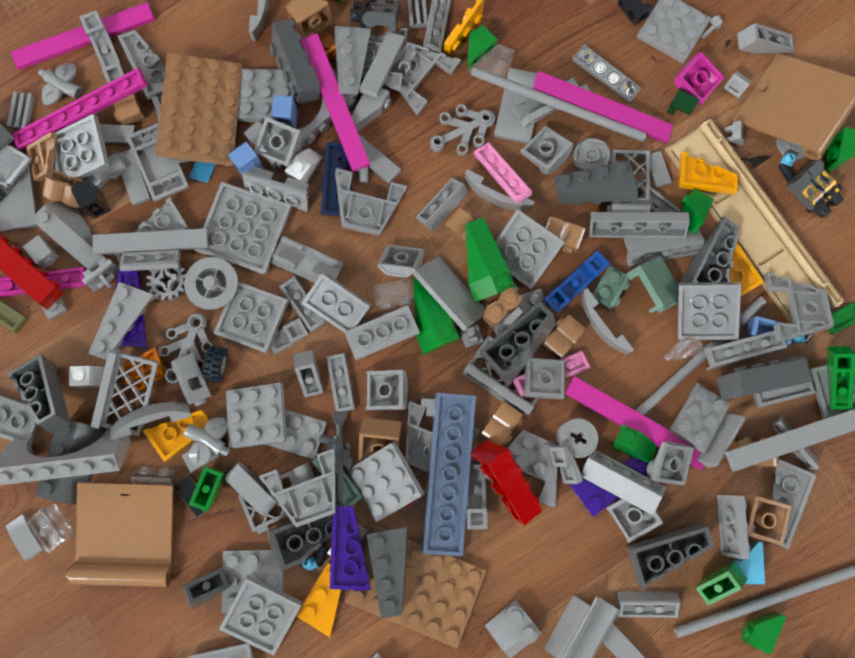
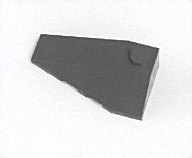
M722 217L688 266L680 283L731 282L729 275L730 268H733L734 261H732L733 250L736 249L739 226L726 217Z
M333 514L300 527H296L290 521L265 531L271 550L282 571L302 563L332 536Z

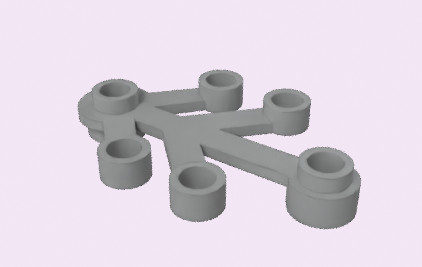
M459 104L456 107V115L458 117L466 116L475 119L471 122L452 118L449 113L443 112L440 115V123L458 128L443 136L437 135L432 137L430 148L434 152H440L444 149L445 143L463 135L461 143L457 146V154L465 156L468 152V143L472 130L479 127V131L473 138V145L476 148H480L484 145L486 129L495 122L494 113L490 110L475 112L467 109L465 105ZM464 109V112L460 113L458 110ZM488 116L489 119L484 120L483 117ZM447 117L448 120L443 121L442 118ZM480 139L482 143L477 144L475 141ZM439 140L441 143L437 145L434 141ZM463 147L466 150L464 152L459 151V148Z
M195 313L188 318L187 323L176 328H169L166 331V337L170 340H176L179 334L189 332L186 338L168 346H161L158 350L159 355L168 358L172 352L181 349L178 358L188 355L190 351V354H194L197 364L202 362L204 365L205 361L201 359L194 339L198 335L202 343L201 350L207 353L205 345L210 344V346H214L209 342L204 330L207 325L206 318L202 314ZM200 320V325L195 326V321ZM172 331H175L174 337H170ZM166 348H167V350H168L167 354H166V355H163V354H162L163 349H166ZM169 368L165 372V379L169 383L176 384L179 382L177 378L175 380L172 378V375L175 373L173 368Z

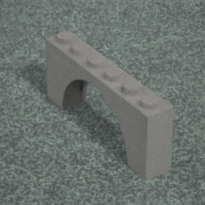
M332 68V71L338 83V73ZM342 94L347 108L353 109L358 102L357 95ZM324 99L315 119L304 128L299 129L302 131V140L296 147L293 156L299 154L307 144L313 143L316 136L321 132H326L333 123ZM258 121L244 132L247 140L254 147L262 128V124ZM265 158L275 170L285 166Z
M107 430L100 439L88 447L56 457L35 456L29 439L10 441L0 454V485L120 471L131 446L130 437L127 436L111 441L110 430Z

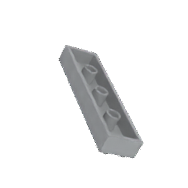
M591 212L589 235L590 237L686 238L690 222L689 212Z

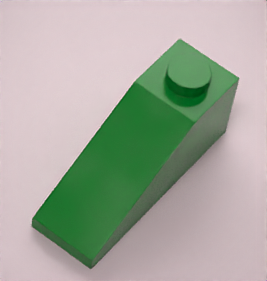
M849 346L827 347L826 366L830 409H852L855 352Z

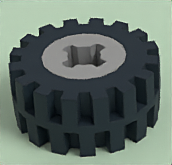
M209 347L203 365V377L205 380L222 381L228 363L227 348Z

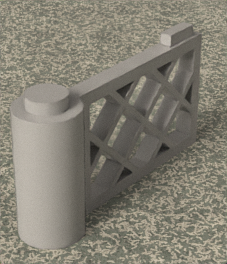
M612 150L609 164L617 163L616 156H624L637 168L633 175L640 171L645 176L641 183L635 179L637 188H640L645 193V198H638L637 204H631V201L621 202V204H613L611 202L610 205H607L606 212H650V151ZM637 156H645V162L641 166L633 160Z
M310 463L301 465L280 476L281 481L289 477L292 483L291 487L316 478ZM238 495L252 532L257 531L260 534L269 530L270 524L287 517L283 509L280 516H274L269 512L264 518L263 523L256 526L253 518L257 511L252 506H249L241 495Z

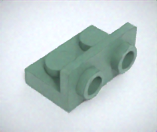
M609 265L592 295L600 305L610 310L613 306L617 307L622 299L620 296L623 290L626 291L632 281L629 280L627 274Z

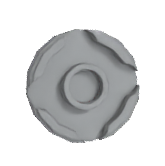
M588 138L576 146L573 162L579 171L608 165L611 152L604 141L597 138Z

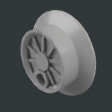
M207 257L197 261L190 267L185 276L184 288L187 297L193 304L202 309L214 310L227 305L233 299L238 288V277L235 269L227 261L217 257Z

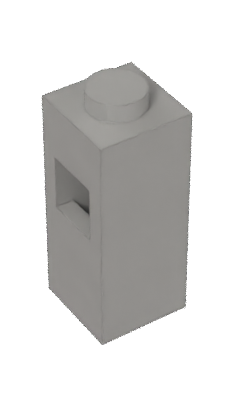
M191 353L173 360L171 365L188 406L195 404L196 407L206 403V398L211 395L194 354Z

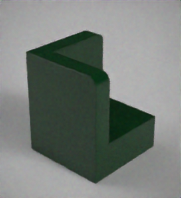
M678 90L666 113L673 116L675 111L679 110L687 115H691L699 99Z

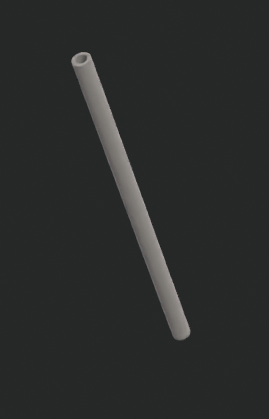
M476 66L472 69L471 76L641 142L646 138V133Z
M763 297L756 299L740 314L739 328L767 303ZM711 340L635 411L645 415L707 358L705 349L722 345L726 340Z
M855 565L675 627V635L677 638L849 579L855 576Z

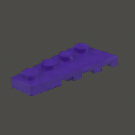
M118 269L116 288L118 283L121 282L141 290L140 273L138 271H120ZM143 313L134 323L133 329L125 335L124 341L120 346L148 349Z
M634 457L621 462V464L640 474L648 476V464ZM582 478L583 482L579 484H569L593 517L619 498Z
M336 505V513L333 514L330 589L370 591L371 586L354 506Z

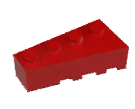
M487 439L469 453L474 460L480 461L482 464L479 467L480 470L493 481L490 483L500 496H503L501 498L502 502L516 521L525 526L542 512L539 506L540 500L531 492V485L523 478L521 474L523 471L512 459L514 455L509 448H504Z

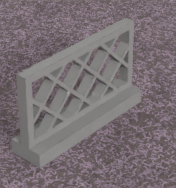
M488 335L464 369L462 375L500 401L506 402L526 418L539 398H534L529 403L524 399V396L520 397L516 394L518 393L517 390H510L502 379H494L490 371L493 369L486 361V368L479 369L474 365L476 359L483 358L480 355V350L494 339Z
M115 348L109 351L91 427L110 429L114 424L107 422L108 416L115 412L118 419H121L122 415L118 410L125 406L128 407L130 412L135 411L130 403L139 399L143 407L148 406L159 362L121 352L122 350ZM122 358L129 359L134 367L125 371L121 365ZM148 364L153 367L151 373L145 376L139 366ZM136 369L141 379L133 383L127 373ZM121 376H124L129 386L120 389L117 384V379ZM141 381H144L147 386V391L143 394H140L135 387ZM131 387L137 397L128 401L123 391ZM119 394L125 404L116 408L112 400L114 396ZM144 424L138 425L137 430L132 429V435L140 436Z

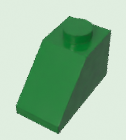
M484 25L473 29L469 34L467 63L469 71L497 47L498 39Z
M695 188L690 194L686 193L680 202L683 204L680 212H689L690 222L688 228L693 234L704 223L714 200Z
M622 424L613 448L649 464L657 449V445L641 432Z
M204 466L189 505L208 512L221 493L226 481L225 476L228 473L211 466Z
M772 612L750 620L741 631V640L771 655L787 617L777 612Z

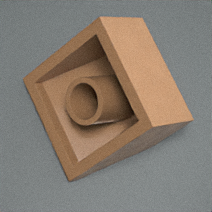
M292 0L286 6L289 19L294 18L296 26L294 30L300 33L301 38L316 34L333 23L327 1Z
M363 418L359 433L358 462L363 461L394 441L399 448L402 422Z
M743 493L747 504L746 521L749 526L748 536L783 546L792 506Z

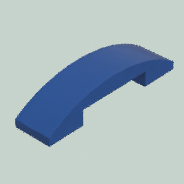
M596 251L562 284L544 298V301L557 314L600 275L610 263Z

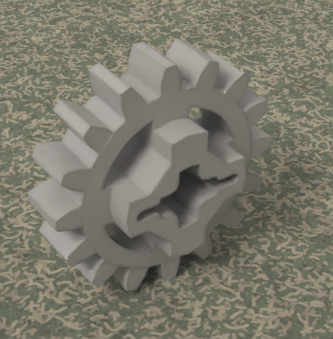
M179 265V268L149 270L152 273V276L146 277L150 280L146 284L151 288L149 292L155 294V298L158 300L161 298L164 302L168 298L174 302L175 296L180 299V293H186L184 289L186 269L181 268L182 266ZM171 270L177 271L178 274H172ZM158 288H163L166 293L160 292Z

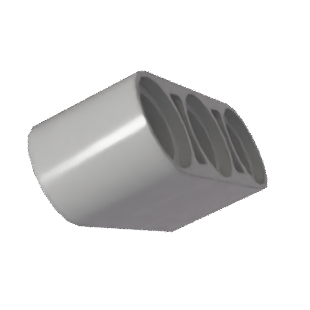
M238 462L225 476V480L262 516L266 517L277 505L278 501L272 496L266 485L243 463Z

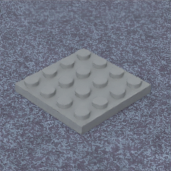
M221 182L203 229H208L209 248L194 249V251L209 257L221 258L230 264L267 275L271 259L279 244L292 206Z

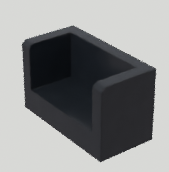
M89 180L71 188L79 208L92 218L96 219L111 211L103 192Z

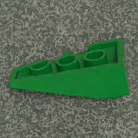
M484 218L466 223L468 286L474 302L499 294L509 288H514L515 285L509 269Z
M413 278L415 323L420 334L416 335L423 355L458 342L459 336L451 317L417 278Z

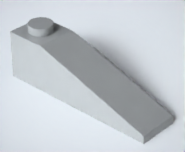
M54 201L44 205L31 218L34 223L87 269L92 268L96 270L99 267V260L105 256L93 254V235L78 208H72L62 201Z

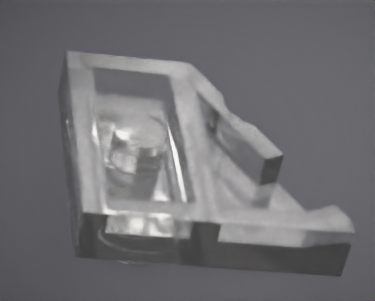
M498 44L471 66L469 73L476 66L505 78L515 50Z

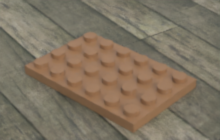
M167 53L155 151L156 157L233 166V162L228 154L235 150L242 73L241 63Z
M375 525L373 532L386 529ZM407 538L402 615L384 619L458 649L486 570L450 555L423 554V544ZM367 545L364 557L371 590H350L345 603L381 617L370 551Z

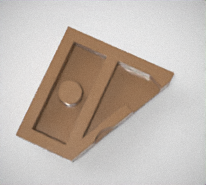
M49 132L26 146L28 157L33 159L30 162L34 181L41 182L46 179L49 171L54 168L57 142L56 133Z

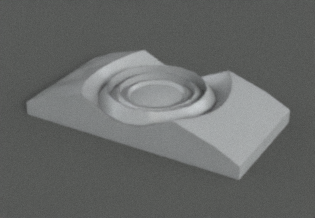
M159 123L126 136L154 202L189 188L179 163L169 165L167 158L156 157L155 155Z

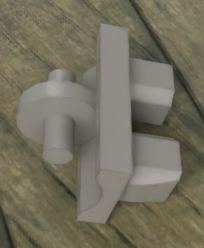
M103 257L98 263L100 267L96 270L89 268L83 272L85 277L82 279L83 283L94 292L105 285L109 289L113 287L110 281L118 275V269L120 270V268L111 259Z

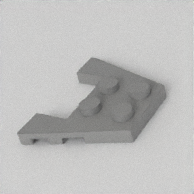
M402 28L401 31L395 32L405 36L403 46L407 43L408 28ZM385 32V35L380 36L370 35L361 78H365L387 32ZM389 72L383 86L401 91L403 74Z
M407 42L400 50L390 72L403 74L402 89L399 92L415 115L418 116L426 107L428 101L415 92L416 88L435 65L449 75H452L461 64V60L456 57L453 59L447 57L446 54H438L429 51L428 48ZM416 51L417 55L410 65V73H405L408 68L407 66H404L400 71V62L407 61L412 52Z
M336 168L335 178L342 228L379 236L406 191L407 186L391 182L387 200L352 192L349 189L353 172Z
M767 272L764 275L767 291L787 292L793 323H776L774 325L776 342H783L830 329L834 325L826 290L804 283L800 285L791 282L789 278L776 277L771 272Z
M410 401L408 406L405 460L409 465L429 472L432 432L419 427L426 407ZM473 427V439L480 432V429Z
M521 430L507 448L513 453L514 457L512 459L521 467L524 473L544 481L538 499L541 503L554 508L557 467H553L549 447L559 445ZM486 474L483 475L484 478L490 480Z
M334 448L317 454L323 473L319 477L284 489L278 470L259 476L296 527L336 513Z

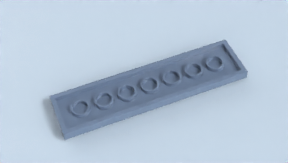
M436 393L423 554L463 556L471 455L469 453L472 451L476 396Z

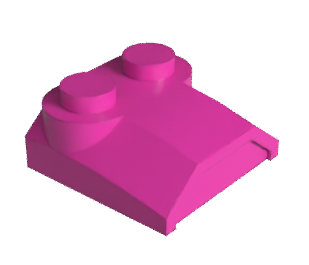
M699 52L677 73L674 83L679 90H685L688 94L698 98V103L702 105L725 77L702 52Z

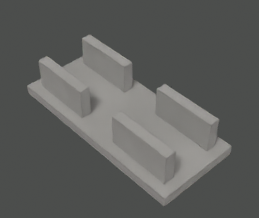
M252 166L249 172L243 171L242 176L245 190L290 204L294 208L308 211L309 195L307 189L309 184L287 177L283 184L271 180L273 172Z
M282 236L270 262L316 283L323 271L336 280L344 265L343 262L285 236Z
M408 305L344 332L356 361L420 334Z

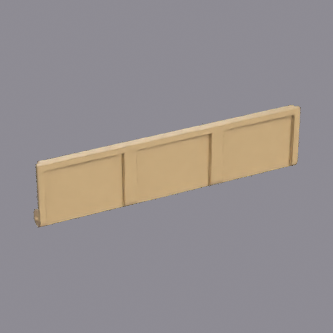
M712 119L704 121L699 128L665 148V151L678 169H680V154L684 151L689 153L688 156L695 159L705 160L704 163L711 166H719L738 174V189L735 195L709 191L701 192L714 199L709 212L717 223H719L722 217H726L739 226L737 243L763 279L764 283H762V286L766 291L764 275L767 272H771L776 277H786L791 279V282L800 285L804 283L826 290L830 309L840 307V304L845 302ZM767 291L787 321L793 324L787 292Z

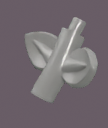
M74 63L62 64L56 68L55 72L50 69L44 70L43 68L38 71V74L48 83L42 89L43 105L49 106L58 102L63 93L75 99L79 98L82 94V88L70 82L77 74Z
M213 418L206 423L204 429L190 424L185 430L183 436L196 441L189 449L190 461L196 468L206 464L211 458L212 452L226 457L229 454L230 449L224 446L225 443L219 440L227 432V419Z

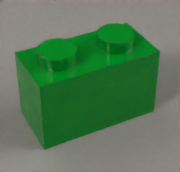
M734 561L703 577L696 589L709 606L741 590L748 578Z

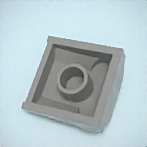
M265 117L254 152L257 155L289 167L296 147L301 143L302 131Z
M544 125L538 134L520 150V153L537 165L542 173L552 174L569 157L573 149V143Z
M388 244L378 262V268L386 275L406 278L414 274L422 266L424 249Z
M405 370L366 371V410L399 411L406 409L408 403V378Z
M663 441L656 459L651 460L647 466V475L650 477V480L685 486L694 447Z
M623 499L616 501L606 508L622 530L628 543L663 524V520L657 510L651 515Z
M516 599L485 624L489 633L509 658L513 657L528 644L534 643L538 636L542 634Z

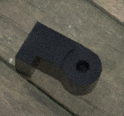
M618 0V6L634 26L649 17L652 6L649 3L644 5L640 0Z

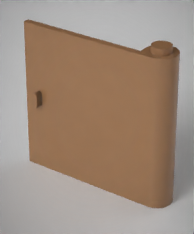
M777 53L734 117L733 122L741 121L746 127L801 146L805 156L813 160H819L855 106V77Z
M78 482L75 563L66 572V579L69 580V583L168 587L172 576L174 485Z

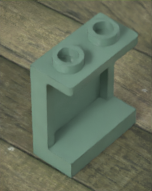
M661 256L643 263L627 273L630 280L640 277L655 303V307L648 310L650 313L657 310L659 314L678 303V285Z

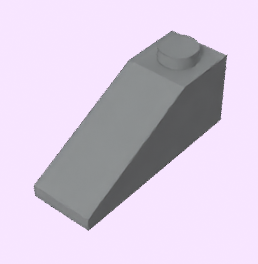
M757 23L737 33L738 46L741 51L751 54L794 52L792 34Z
M382 88L377 98L363 93L351 115L357 132L381 116L384 110L389 108L391 99L388 90Z

